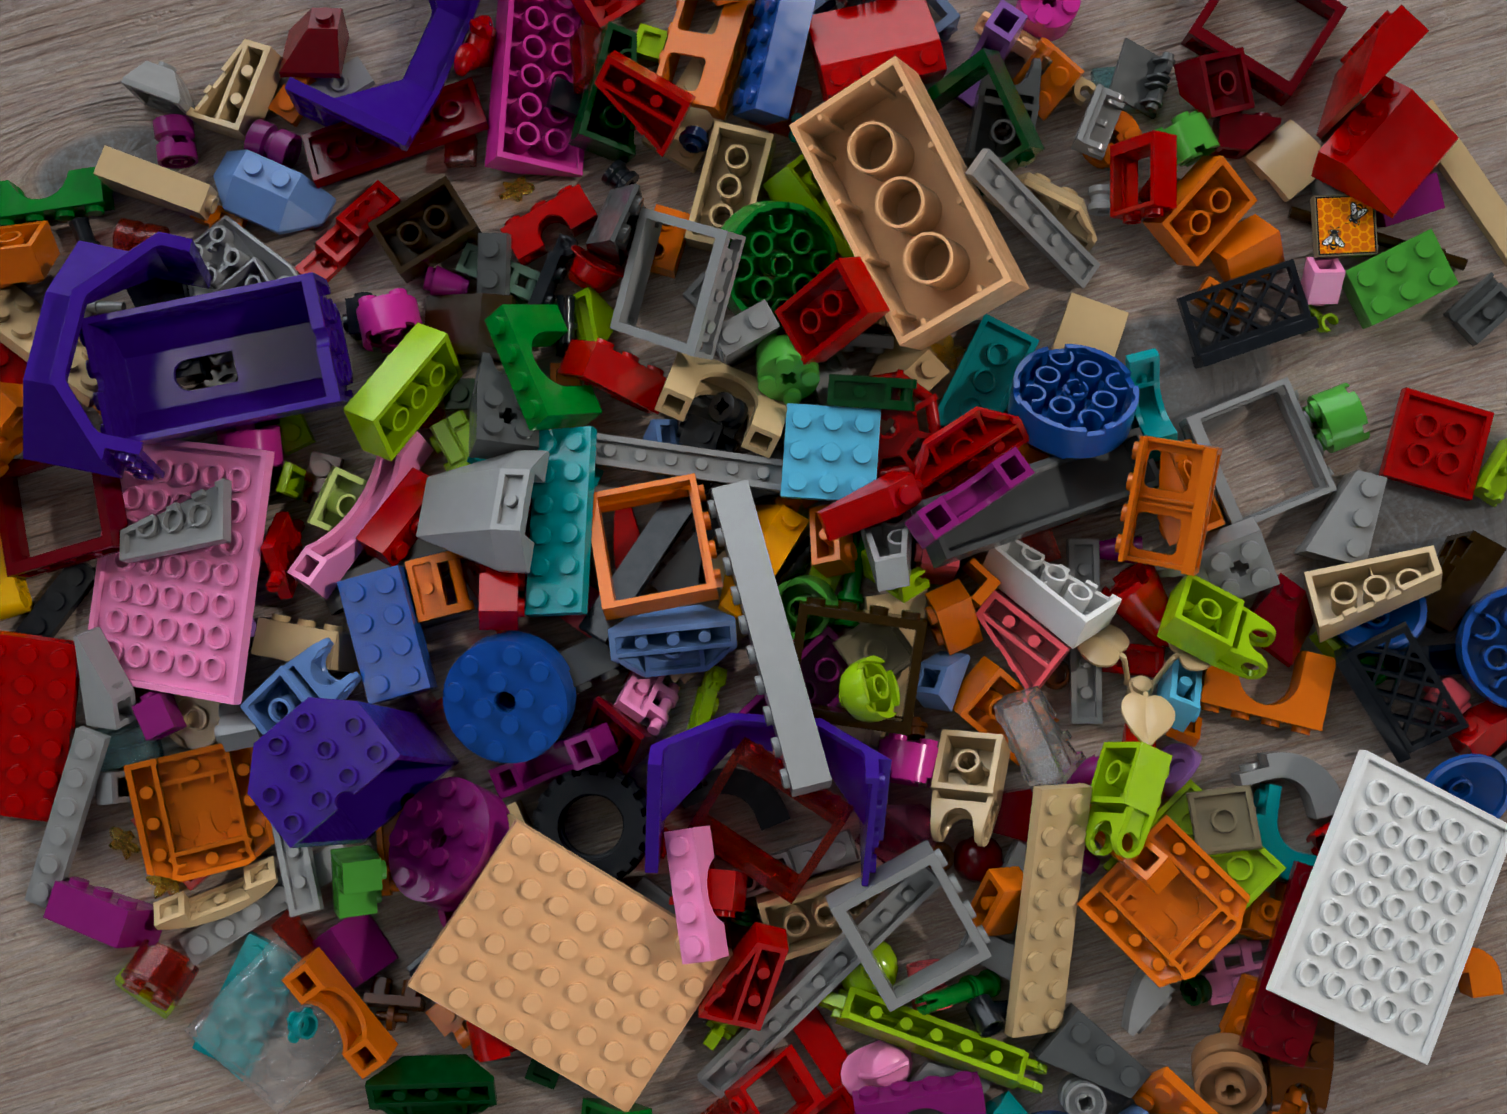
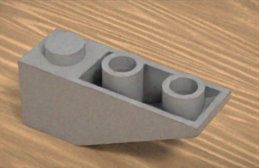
M95 627L73 636L86 726L117 730L137 720L131 707L136 705L134 688L101 628Z

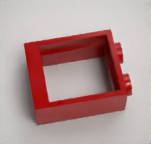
M1152 130L1110 145V218L1121 219L1123 224L1135 225L1140 224L1141 219L1160 218L1164 216V212L1177 209V135ZM1150 157V201L1138 204V160Z
M792 1044L774 1049L724 1091L729 1100V1106L735 1114H760L746 1089L774 1066L796 1102L784 1114H809L826 1099Z

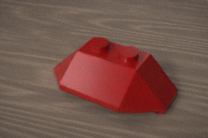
M976 406L922 442L914 475L922 499L924 500L955 489L1015 446L1018 449L1027 443L1029 436L1019 416Z

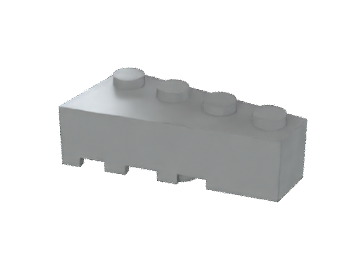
M913 508L899 516L860 530L878 592L910 586L913 535L905 525V522L912 516L911 510Z

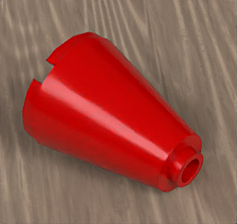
M1135 563L1113 578L1116 584L1110 589L1105 586L1101 593L1108 597L1112 593L1120 597L1122 601L1116 614L1155 646L1169 647L1168 642L1157 637L1169 598L1155 566Z

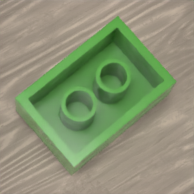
M1431 228L1346 270L1342 288L1362 329H1365L1459 283Z

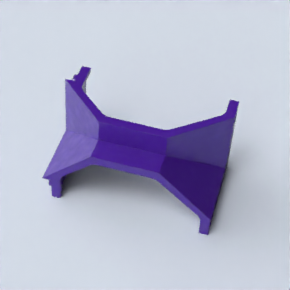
M429 0L432 10L430 20L402 80L334 98L289 77L285 90L298 114L325 127L344 121L407 152L441 94L454 65L456 51L465 41L470 30L469 22L471 19H474L480 0Z
M158 231L130 251L78 241L45 292L23 378V459L121 479L124 471L134 473L133 477L146 481H153L154 477L164 478L165 472L142 450L143 442L102 434L96 430L70 388L68 378L87 304L152 278H160L206 289L210 288L212 277L193 239Z
M729 713L650 745L647 765L645 873H658L665 818L731 749L773 751L771 738L775 737L773 725H766L764 715ZM815 718L831 778L859 817L861 885L868 887L869 873H876L877 857L876 853H874L875 847H878L879 840L883 841L892 760L822 718Z

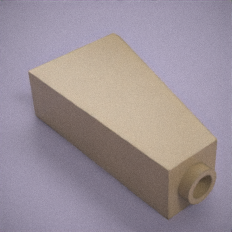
M104 145L93 172L96 177L115 192L205 221L208 220L210 214L216 211L218 206V192L210 184Z

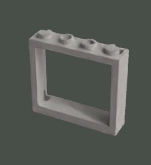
M641 207L610 329L693 357L713 360L746 236ZM663 223L715 238L687 343L636 326ZM730 239H732L731 245H730V249H729V248H728L729 242H730Z
M1288 377L1187 417L1179 422L1185 440L1191 439L1195 444L1211 446L1202 423L1273 394L1312 481L1314 489L1243 518L1219 464L1214 495L1226 522L1223 527L1253 517L1257 523L1337 490L1331 476L1334 472L1330 467H1327L1323 459V447L1320 441L1314 438L1310 429V417L1305 411H1302L1298 402V390L1294 391Z
M928 840L878 866L876 873H869L868 887L861 885L860 876L825 896L833 916L890 1012L992 956L986 944L991 942L983 925L975 926L972 921L973 918L977 917L968 899L963 902L957 894L963 891L953 873L947 876L943 867L948 865L945 857L939 848L933 851ZM930 865L973 942L892 986L851 916L849 909Z

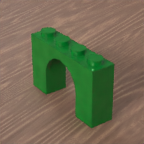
M502 304L484 320L530 431L584 427L602 413L591 385L563 386L557 384L540 370L533 357L532 347H550L568 332L558 305Z

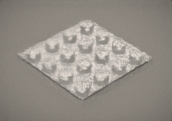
M277 934L185 1029L189 1036L277 1114H280L343 1048L341 1035L333 1020L317 1006L311 1004L301 1005L282 982L284 976L304 956L280 934ZM304 1007L312 1008L313 1014L318 1020V1028L315 1035L308 1040L299 1039L297 1043H290L288 1041L289 1030L287 1022L289 1013L292 1011L300 1012Z

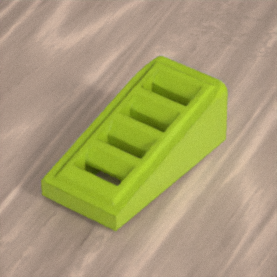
M285 461L276 486L277 494L296 500L301 499L306 480H304L306 470Z

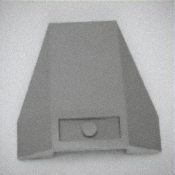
M225 215L194 241L212 277L210 288L206 289L188 285L191 297L299 274L293 265L232 218ZM232 351L209 356L215 365L234 361Z
M516 450L427 477L416 537L498 572L529 574L534 549V542L525 535L533 483H545L550 453L544 450Z

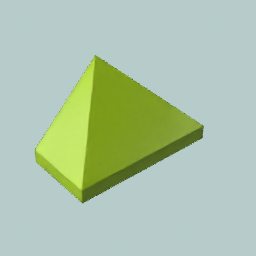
M591 287L573 294L576 296L575 323H578V330H576L577 340L596 341L597 338L608 340L613 332V329H610L614 310Z

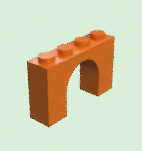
M1309 651L1299 652L1295 658L1290 685L1286 693L1279 700L1266 705L1254 701L1245 693L1239 676L1211 666L1203 670L1201 710L1219 713L1220 709L1231 711L1230 717L1246 721H1249L1250 716L1262 718L1260 723L1262 725L1280 728V723L1292 726L1291 732L1310 736L1311 731H1322L1336 668V660L1334 657Z

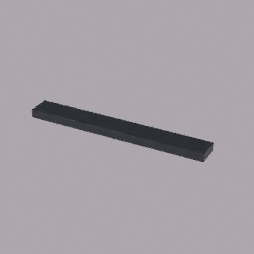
M722 434L717 450L734 453L738 448V442ZM696 480L697 485H704L705 495H707L714 482ZM690 496L667 500L661 503L612 576L616 601L639 597L693 516ZM599 595L580 623L579 628L581 631L607 645L609 642L608 629L623 621L625 617L606 621Z

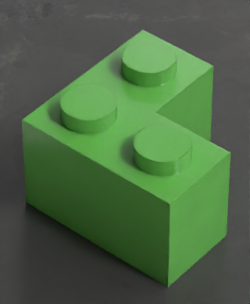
M369 845L331 849L333 909L336 915L341 919L378 913L377 903L382 902V880L387 879L385 860H381L379 854Z

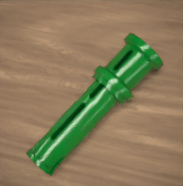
M853 534V543L855 544V546L857 543V534ZM861 535L857 548L858 557L854 561L855 572L844 574L842 591H839L837 594L838 601L857 603V609H860V604L864 603L863 594H860L863 574L861 551L865 550ZM835 619L833 622L834 626L851 629L860 624L857 621Z
M989 969L980 971L979 975L976 976L964 975L958 983L926 992L915 998V1004L926 1002V1005L916 1008L919 1013L926 1015L963 1001L969 1003L979 995L989 994L992 998L999 995L1001 982L997 973Z

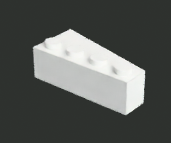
M1019 540L990 549L982 566L1001 582L998 588L1072 649L1109 626L1122 601L1120 597L1113 593L1108 597L1097 591L1098 585L1088 579L1083 583L1069 575L1070 569L1062 564L1057 565L1046 562L1044 554Z

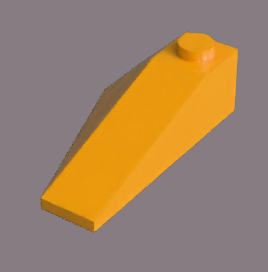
M784 504L755 505L774 575L776 576L801 537L809 519ZM725 574L718 609L734 616L738 620V616L743 614L740 604L734 606L730 587L735 586L732 575L726 576Z

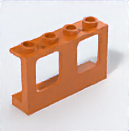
M677 0V10L673 22L668 27V38L664 50L660 52L659 66L656 74L672 83L681 55L704 59L706 62L698 88L694 91H685L696 97L691 107L708 110L713 118L724 120L739 75V69L746 53L747 35L754 25L753 9L756 2L755 0H740L724 4L716 31L713 34H704L689 31L698 0Z
M1147 435L1140 436L1139 441L1134 442L1132 449V460H1136L1134 473H1129L1126 482V491H1130L1128 504H1123L1120 521L1124 522L1123 533L1118 534L1115 543V552L1119 553L1118 561L1128 560L1179 570L1181 574L1192 576L1199 573L1222 448ZM1159 450L1188 455L1192 458L1188 489L1184 493L1152 488L1145 484L1146 469L1151 451ZM1141 512L1174 517L1180 520L1181 527L1174 554L1138 549L1134 546L1133 540L1137 518Z

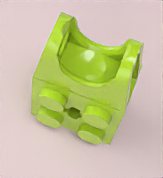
M1186 574L1170 592L1157 637L1214 667L1242 678L1259 679L1267 673L1268 663L1253 647H1268L1275 640L1276 630L1269 622L1246 608L1244 600L1196 575ZM1252 631H1263L1268 637H1259L1252 633ZM1249 662L1258 666L1259 669H1248L1243 664Z
M1144 742L1103 743L1091 783V808L1085 837L1086 847L1092 854L1105 856L1114 850L1120 857L1128 859L1140 854L1156 812L1161 804V795L1170 772L1169 767L1172 755ZM1099 831H1102L1106 837L1105 844L1101 849H1098L1095 845V836ZM1129 833L1133 839V845L1126 852L1122 847V840L1124 835Z

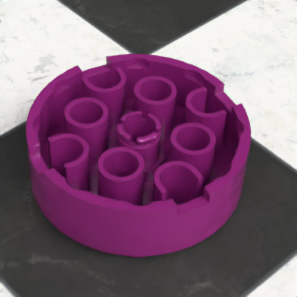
M447 777L436 780L422 788L412 799H409L405 803L394 830L389 836V868L392 879L399 891L406 897L435 909L447 912L455 911L509 830L507 815L510 813L502 799L495 793L459 777Z

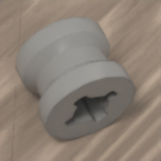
M1110 184L1090 186L1088 188V196L1091 198V202L1087 206L1088 213L1093 216H1110Z

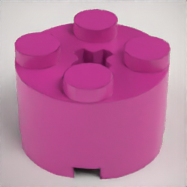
M1017 0L1016 8L1028 15L1023 27L1024 31L1039 40L1041 37H1044L1051 42L1066 34L1080 8L1081 0Z
M404 288L393 289L385 295H366L358 299L359 306L356 309L363 346L368 351L374 352L373 347H381L382 353H390L417 322L422 324L417 300L415 297L408 295L407 290Z
M255 424L236 427V431L233 429L217 431V445L273 451L275 454L272 473L282 470L284 460L279 425L263 426L261 429H255Z
M889 733L888 736H884V739L879 740L878 752L892 760L890 783L918 787L919 782L925 784L927 782L926 788H931L939 750L937 748L938 741L920 738L919 741L910 742L907 741L906 735Z

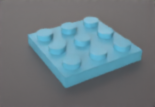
M787 403L781 498L836 502L876 480L881 409Z

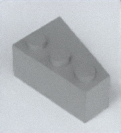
M1361 470L1344 474L1336 486L1337 490L1333 491L1324 505L1325 508L1317 520L1313 522L1305 539L1293 554L1333 565L1368 559L1387 477Z

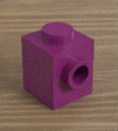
M152 691L140 697L142 702L131 706L146 741L161 740L187 727L176 700L171 693Z

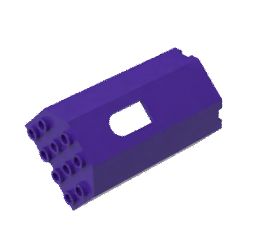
M311 272L85 317L79 339L81 344L86 347L89 360H86L87 373L91 379L96 378L98 384V391L93 393V401L97 410L101 411L103 424L100 425L101 433L140 441L145 446L347 405L348 401L354 397L352 390L347 391V385L353 383V372L339 310L332 299H327L326 296L331 294L327 280ZM232 351L239 381L196 390H185L177 383L176 369L182 362Z
M308 697L254 742L248 795L290 848L365 843L380 827H383L398 815L397 813L404 807L403 800L407 794L413 793L416 795L428 784L439 780L460 761L421 714L360 701Z

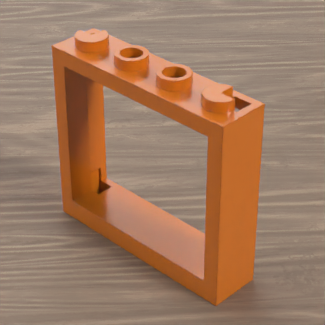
M695 473L594 492L591 543L602 610L606 621L719 599L717 588L723 587L720 568L713 569L711 559L717 558L714 540L708 541L706 531L712 530L709 511L702 512L701 503L707 502L704 485H697ZM690 496L706 584L616 601L602 513Z

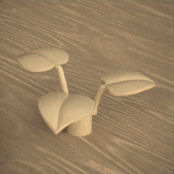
M1109 624V626L1078 645L1077 649L1087 662L1097 667H1111L1117 663L1118 659L1121 660L1124 673L1123 684L1127 686L1121 703V714L1134 736L1140 742L1152 746L1162 735L1169 731L1175 721L1173 706L1165 698L1159 695H1152L1157 683L1177 659L1189 671H1202L1212 665L1168 643L1169 648L1175 654L1167 660L1153 680L1143 675L1130 678L1127 656L1122 653L1129 647V639L1121 629Z

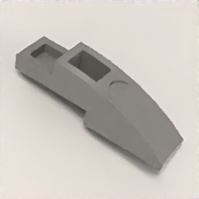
M846 829L794 845L731 870L748 874L746 898L795 883L799 879L857 861L860 857L850 829Z
M1138 967L1126 996L1121 1027L1132 1037L1136 1033H1142L1150 1025V1017L1158 1009L1162 1010L1170 1003L1172 999L1171 994L1175 989L1170 984L1159 988Z

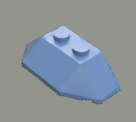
M248 149L227 151L213 175L224 211L278 235L297 232L311 227H322L336 203V198L321 187L317 188L315 183L304 174Z
M703 605L676 607L629 616L608 629L611 661L617 664L620 663L627 669L645 678L708 671L729 652L737 648L735 617Z

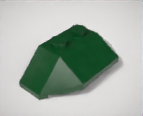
M467 1054L403 1056L368 1079L365 1083L369 1109L375 1111L382 1110L386 1114H479L488 1107L497 1105L494 1076Z

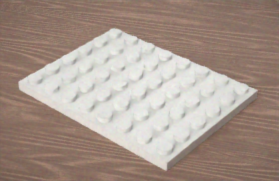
M1359 749L1266 990L1428 1065L1507 854V823L1367 750Z

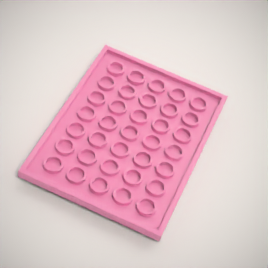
M170 440L145 445L142 450L165 474L164 478L154 477L153 481H146L133 477L134 473L124 471L120 481L128 526L151 514L157 516L166 511L167 506L175 502L182 503L192 498V493L200 489L208 490L215 486L214 482L225 478L232 481L231 542L132 563L119 561L120 552L97 558L88 630L95 627L101 628L133 687L240 705L242 704L262 553L261 546L263 544L275 452L181 440Z

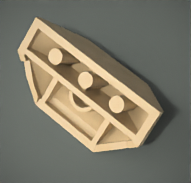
M1027 172L1016 176L1089 252L1095 245L1097 236L1084 199L1079 197L1077 192L1071 188H1060L1050 183L1051 180L1045 175ZM986 195L982 197L984 201L996 206Z

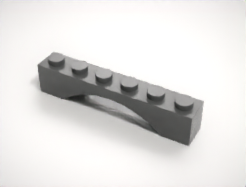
M775 447L770 458L783 460V453ZM750 488L754 503L765 498L781 496V492ZM710 518L712 530L706 531L708 541L714 537V529L719 528L717 518ZM695 525L691 529L694 532L693 536L687 542L682 539L671 552L674 557L667 565L662 562L652 577L654 579L650 584L659 592L700 585L702 558Z

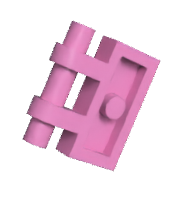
M631 671L614 707L637 723H640L645 717L649 718L650 724L647 731L652 735H658L660 730L665 728L669 721L668 713L670 709L675 708L679 700L678 693L680 687L675 683H670L668 687L662 682L665 676L645 678ZM655 697L658 698L659 706L653 703Z
M1246 938L1238 939L1234 944L1226 945L1211 960L1214 970L1202 972V975L1206 977L1212 987V997L1208 1001L1210 1005L1229 1002L1241 974L1245 973L1259 977L1264 960L1253 962L1252 953L1262 951L1260 940L1248 941ZM1240 957L1241 964L1225 966L1224 958Z

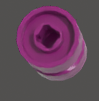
M168 114L156 117L152 124L154 139L159 142L156 145L158 164L170 169L195 166L199 160L197 145L192 141L195 139L193 120L181 114Z
M258 118L252 123L244 141V149H248L291 169L296 164L302 147L300 135L286 129L279 130L277 125L262 118Z

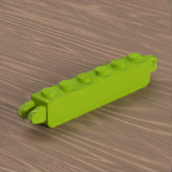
M850 987L848 991L839 989L838 994L830 992L818 1004V1006L832 1011L831 1017L836 1019L835 1024L962 1071H977L980 1078L1010 1089L1018 1087L1036 1094H1042L1043 1085L1037 1081L1025 1078L1024 1073L1026 1069L1040 1075L1047 1074L1048 1067L1039 1061L1028 1058L1029 1053L1023 1049L990 1037L982 1038L977 1032L928 1014L922 1015L918 1010L904 1005L890 1012L880 996L858 988Z

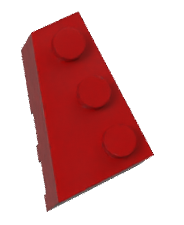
M597 338L596 341L571 339L557 373L565 377L567 375L575 376L584 381V385H591L592 388L596 387L610 394V397L642 412L659 414V411L654 409L667 379L663 376V370L648 364L645 367L639 364L640 358L631 353L623 351L620 354L613 350L615 345L601 338Z

